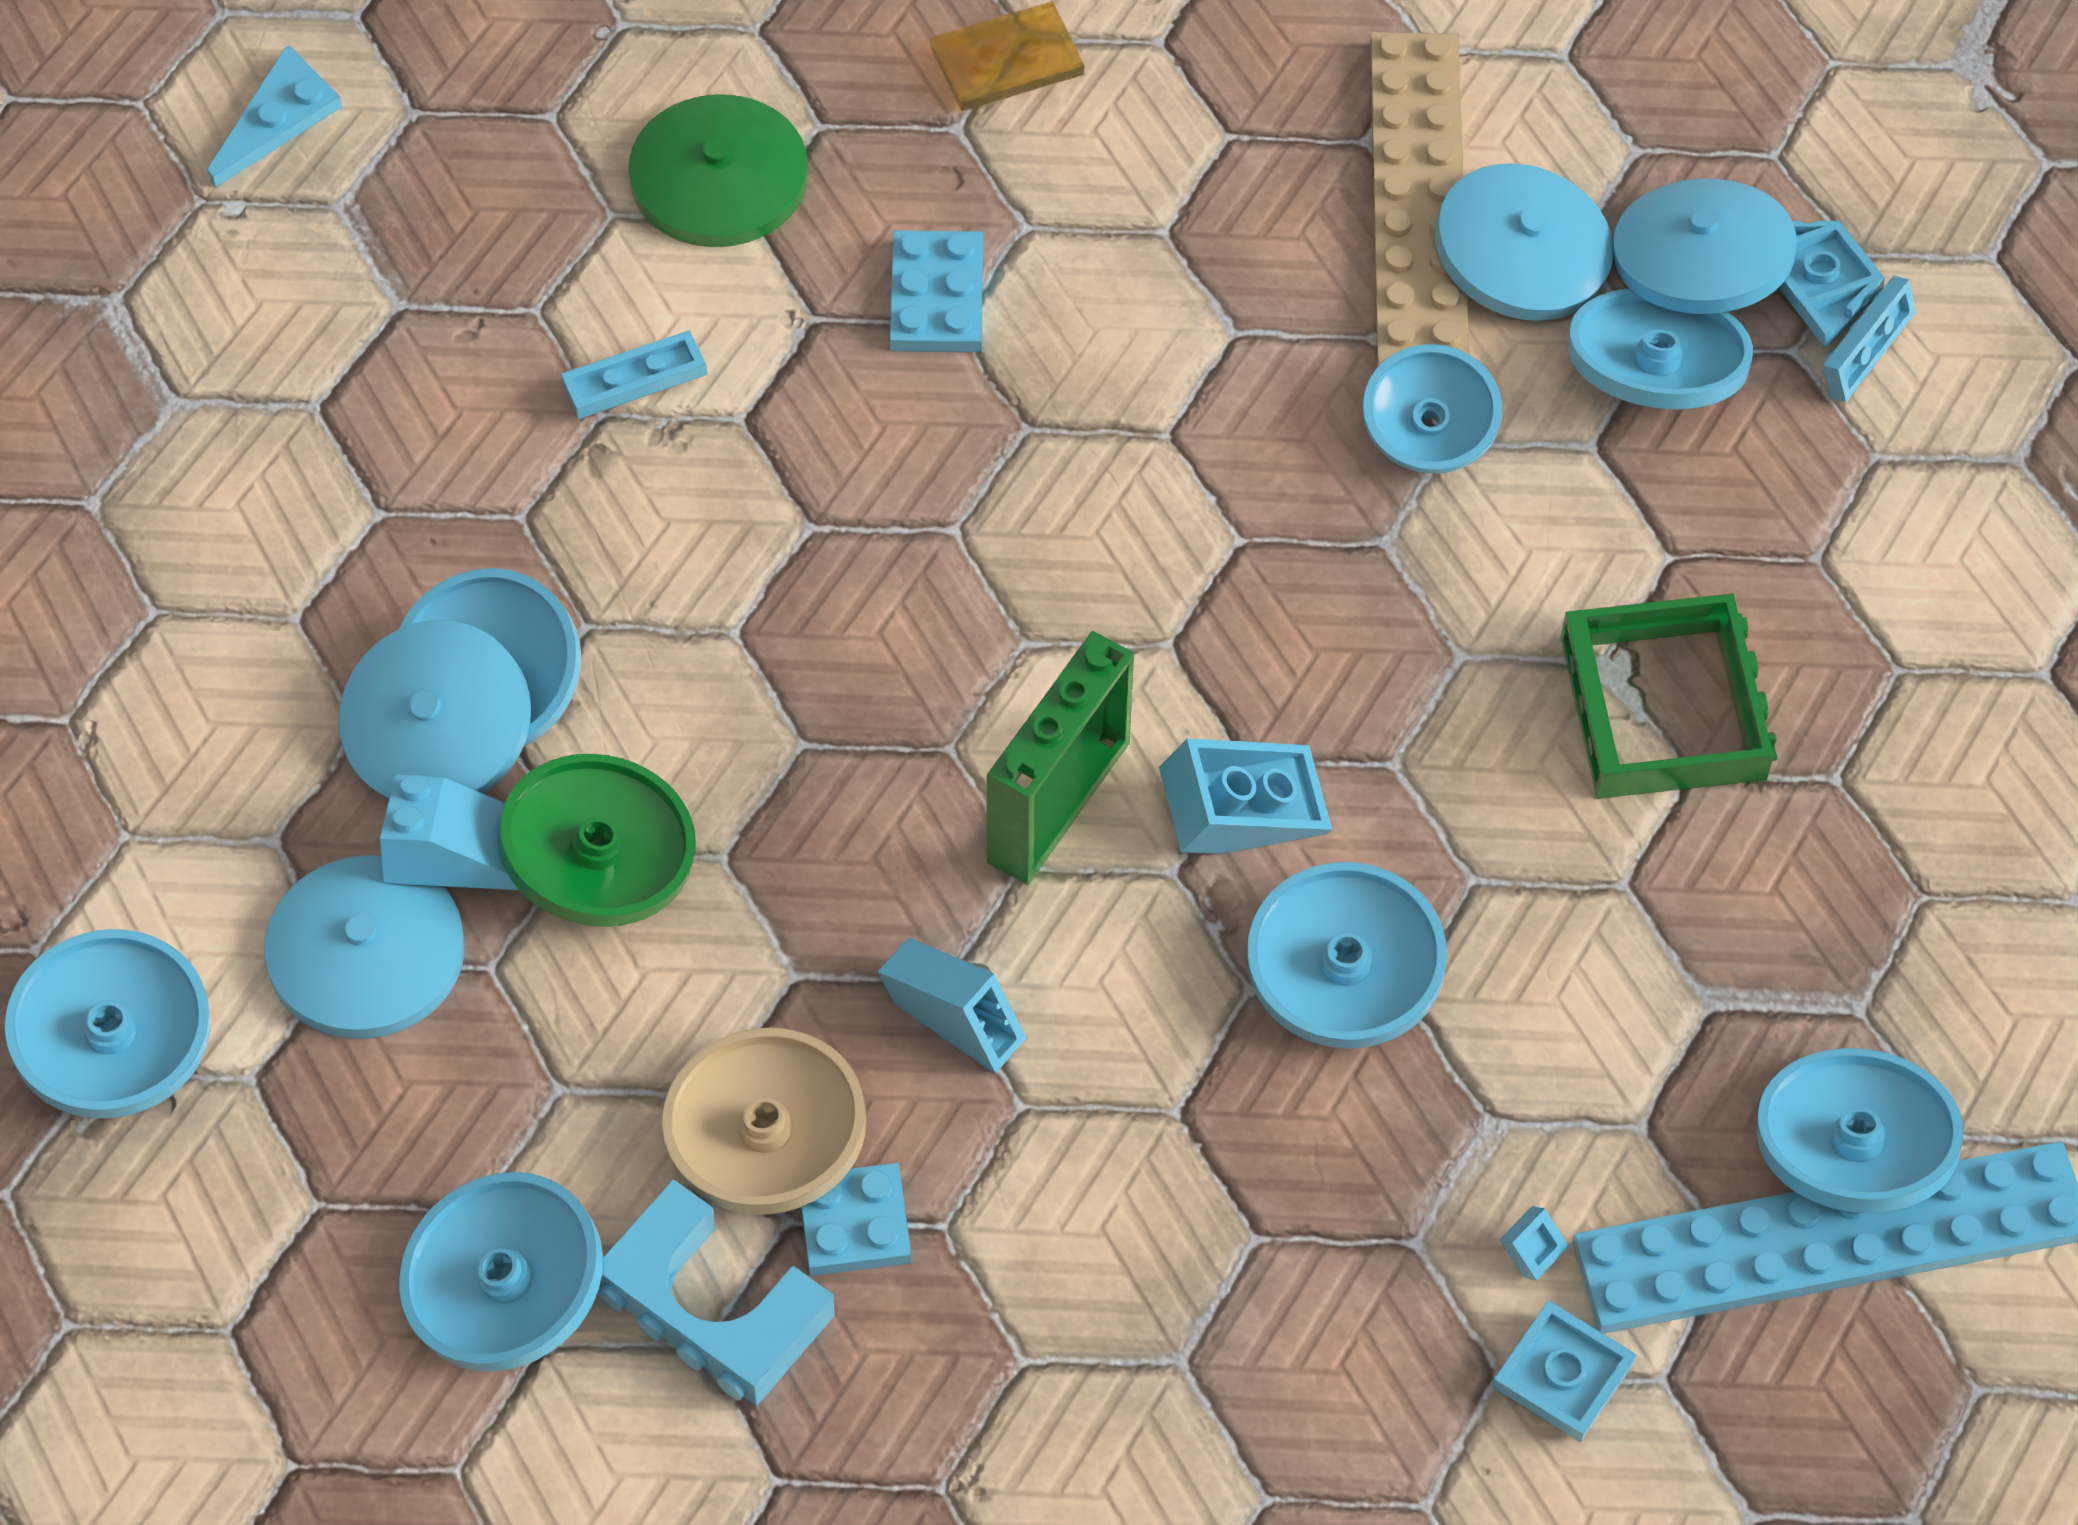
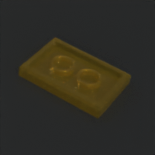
M1053 1L930 37L931 49L961 112L1084 75L1085 65Z

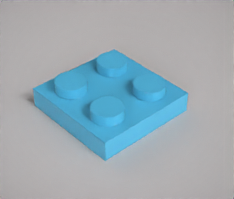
M899 1163L851 1168L833 1189L817 1200L802 1206L810 1276L912 1263Z
M1548 1300L1494 1378L1492 1387L1577 1441L1582 1442L1634 1365L1637 1354Z

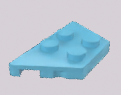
M1792 221L1796 232L1795 261L1790 274L1778 288L1825 347L1830 345L1871 304L1875 294L1884 288L1885 277L1840 221H1816L1814 223Z

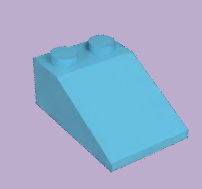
M1187 738L1159 766L1181 852L1224 854L1326 835L1332 830L1309 745Z
M395 775L380 835L384 883L519 890L504 868L498 846L499 824L505 803L445 777Z

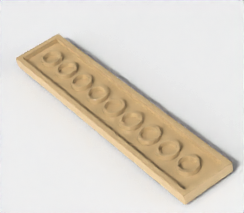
M1371 32L1370 66L1377 367L1396 352L1416 345H1445L1469 354L1468 298L1445 271L1436 250L1434 236L1435 222L1442 203L1449 190L1457 181L1463 178L1459 34Z

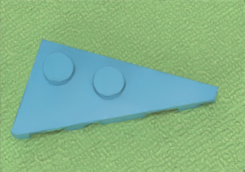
M290 45L282 51L207 168L210 181L215 187L342 108L340 96Z

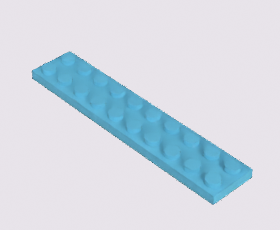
M2060 1141L1959 1160L1955 1172L1939 1191L1920 1203L1900 1210L1882 1213L1848 1212L1818 1204L1796 1192L1575 1233L1572 1243L1598 1331L1604 1334L2077 1243L2078 1183L2064 1143Z

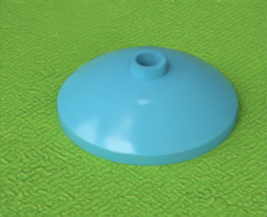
M1416 345L1391 355L1373 372L1366 386L1363 399L1364 424L1374 445L1394 463L1421 473L1439 474L1452 472L1475 462L1494 442L1502 418L1501 394L1490 372L1471 355L1445 345ZM1430 418L1438 424L1434 427H1428L1422 421Z

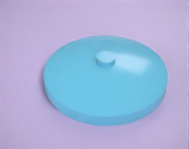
M1515 163L1495 164L1472 171L1457 181L1449 190L1435 222L1436 250L1445 271L1452 281L1477 303L1494 312L1512 318L1546 321L1576 313L1585 303L1598 295L1608 277L1613 262L1614 248L1611 231L1597 205L1586 193L1569 180L1535 166Z
M1723 179L1683 180L1661 186L1646 193L1625 210L1614 231V262L1619 276L1628 288L1639 297L1656 306L1690 314L1723 313L1752 305L1769 296L1783 284L1794 265L1796 232L1787 211L1779 202L1761 190L1743 183Z
M1629 288L1602 294L1579 308L1571 321L1567 342V350L1572 364L1589 383L1618 399L1641 406L1661 409L1698 408L1729 398L1746 382L1753 357V345L1748 332L1730 313L1690 314L1672 311L1644 300Z
M497 568L477 569L457 574L426 592L404 618L399 629L424 621L452 620L475 626L494 637L504 646L522 670L530 694L531 719L524 747L545 734L558 721L575 693L581 669V647L576 627L568 611L548 588L529 576Z
M431 620L414 623L392 632L375 644L362 657L350 675L343 692L339 711V729L343 749L359 777L387 800L390 799L395 775L445 777L485 794L510 771L524 747L531 719L530 694L523 672L516 660L504 646L485 631L475 626L452 620Z
M368 855L344 858L323 865L293 885L280 900L270 918L265 936L264 952L273 988L283 1005L297 1019L313 1029L332 1036L368 1039L394 1034L409 1028L431 1014L445 1000L459 977L465 953V940L459 911L444 886L384 883L381 856Z
M1335 862L1314 866L1298 872L1279 884L1266 897L1257 910L1250 928L1247 948L1249 977L1252 987L1265 1010L1291 1033L1307 1041L1334 1048H1363L1382 1044L1414 1027L1428 1013L1439 995L1445 976L1447 945L1442 924L1434 908L1423 894L1412 884L1390 871L1354 862Z
M123 929L96 930L66 939L48 949L26 969L18 980L10 996L5 1017V1036L14 1067L25 1085L36 1096L54 1108L69 1114L88 1118H116L132 1115L147 1110L169 1098L189 1080L197 1069L207 1048L211 1027L206 991L200 976L189 960L181 952L161 939L141 932Z
M1843 1048L1810 1054L1782 1069L1770 1081L1761 1096L1756 1133L1759 1149L1765 1162L1772 1172L1796 1193L1813 1202L1833 1209L1856 1213H1882L1900 1210L1920 1203L1934 1195L1949 1181L1955 1172L1961 1154L1963 1121L1960 1110L1949 1091L1923 1068L1888 1053L1868 1049Z
M506 1172L475 1179L442 1198L430 1209L414 1230L403 1255L399 1276L400 1298L405 1316L412 1329L428 1348L440 1358L453 1365L485 1372L503 1371L527 1365L560 1346L573 1334L588 1314L596 1298L602 1277L603 1251L601 1240L592 1218L578 1199L563 1186L548 1178L530 1173Z

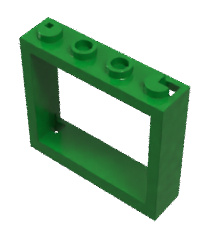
M1734 593L1565 612L1560 637L1597 799L1767 780L1772 761H1777L1778 759L1775 750L1777 738L1774 732L1768 733L1765 722L1768 718L1767 698L1764 691L1758 692L1755 682V679L1758 677L1757 657L1754 651H1748L1745 641L1748 637L1747 617L1743 618L1742 613H1738ZM1716 632L1745 750L1619 764L1593 645Z
M1092 630L987 773L988 864L1029 885L1130 744L1134 652ZM1107 738L1115 742V744L1111 748L1100 742V740ZM1022 774L1033 779L1027 789L1016 783Z

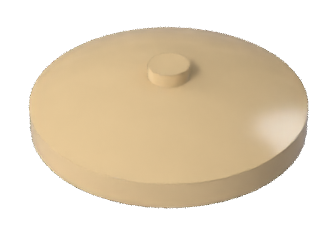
M756 1028L730 1034L709 1044L684 1065L667 1093L662 1114V1129L667 1153L674 1170L686 1186L696 1195L717 1207L732 1212L753 1215L776 1214L800 1208L817 1200L833 1189L846 1176L862 1149L866 1132V1109L863 1092L855 1072L848 1062L830 1045L811 1035L795 1030Z

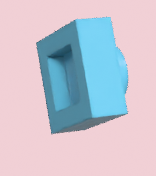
M1531 1206L1500 1239V1242L1523 1277L1536 1281L1569 1247L1545 1208Z

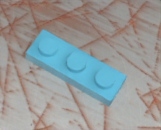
M1893 275L1885 287L1875 294L1870 306L1859 320L1850 326L1848 334L1837 348L1826 357L1823 364V374L1826 377L1830 398L1847 402L1916 313L1909 279Z
M690 330L562 373L561 379L578 419L703 377L707 375V367Z

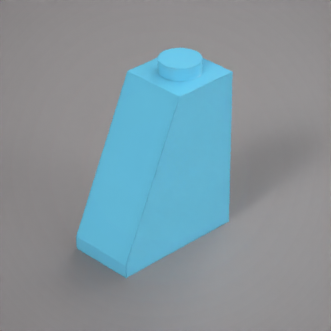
M909 937L878 971L896 1006L994 1073L998 1072L1026 1039L995 974Z

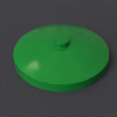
M725 94L699 96L668 107L656 115L641 130L634 142L629 158L630 186L633 198L640 212L654 227L664 234L679 241L698 246H735L754 241L773 232L795 212L802 201L807 186V154L804 143L796 128L774 108L743 96Z
M575 754L553 759L539 765L527 773L514 786L503 807L498 831V846L502 863L510 879L522 894L536 906L569 922L596 927H612L644 920L664 909L677 897L691 871L695 855L696 837L692 818L684 802L675 790L658 775L639 764L623 758L602 754Z

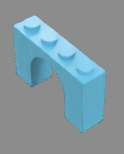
M673 1179L603 1257L602 1277L597 1294L611 1309L617 1312L625 1309L637 1318L638 1326L649 1337L656 1341L664 1338L675 1346L678 1356L691 1368L699 1371L703 1367L717 1377L718 1385L729 1396L736 1400H741L744 1397L757 1407L835 1316L833 1294L792 1266L762 1302L751 1312L740 1318L725 1322H711L699 1319L686 1312L676 1302L671 1293L674 1280L684 1264L716 1228L713 1207Z

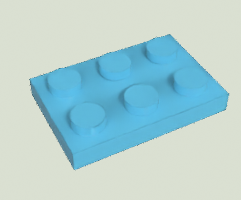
M893 231L890 351L981 352L983 232Z

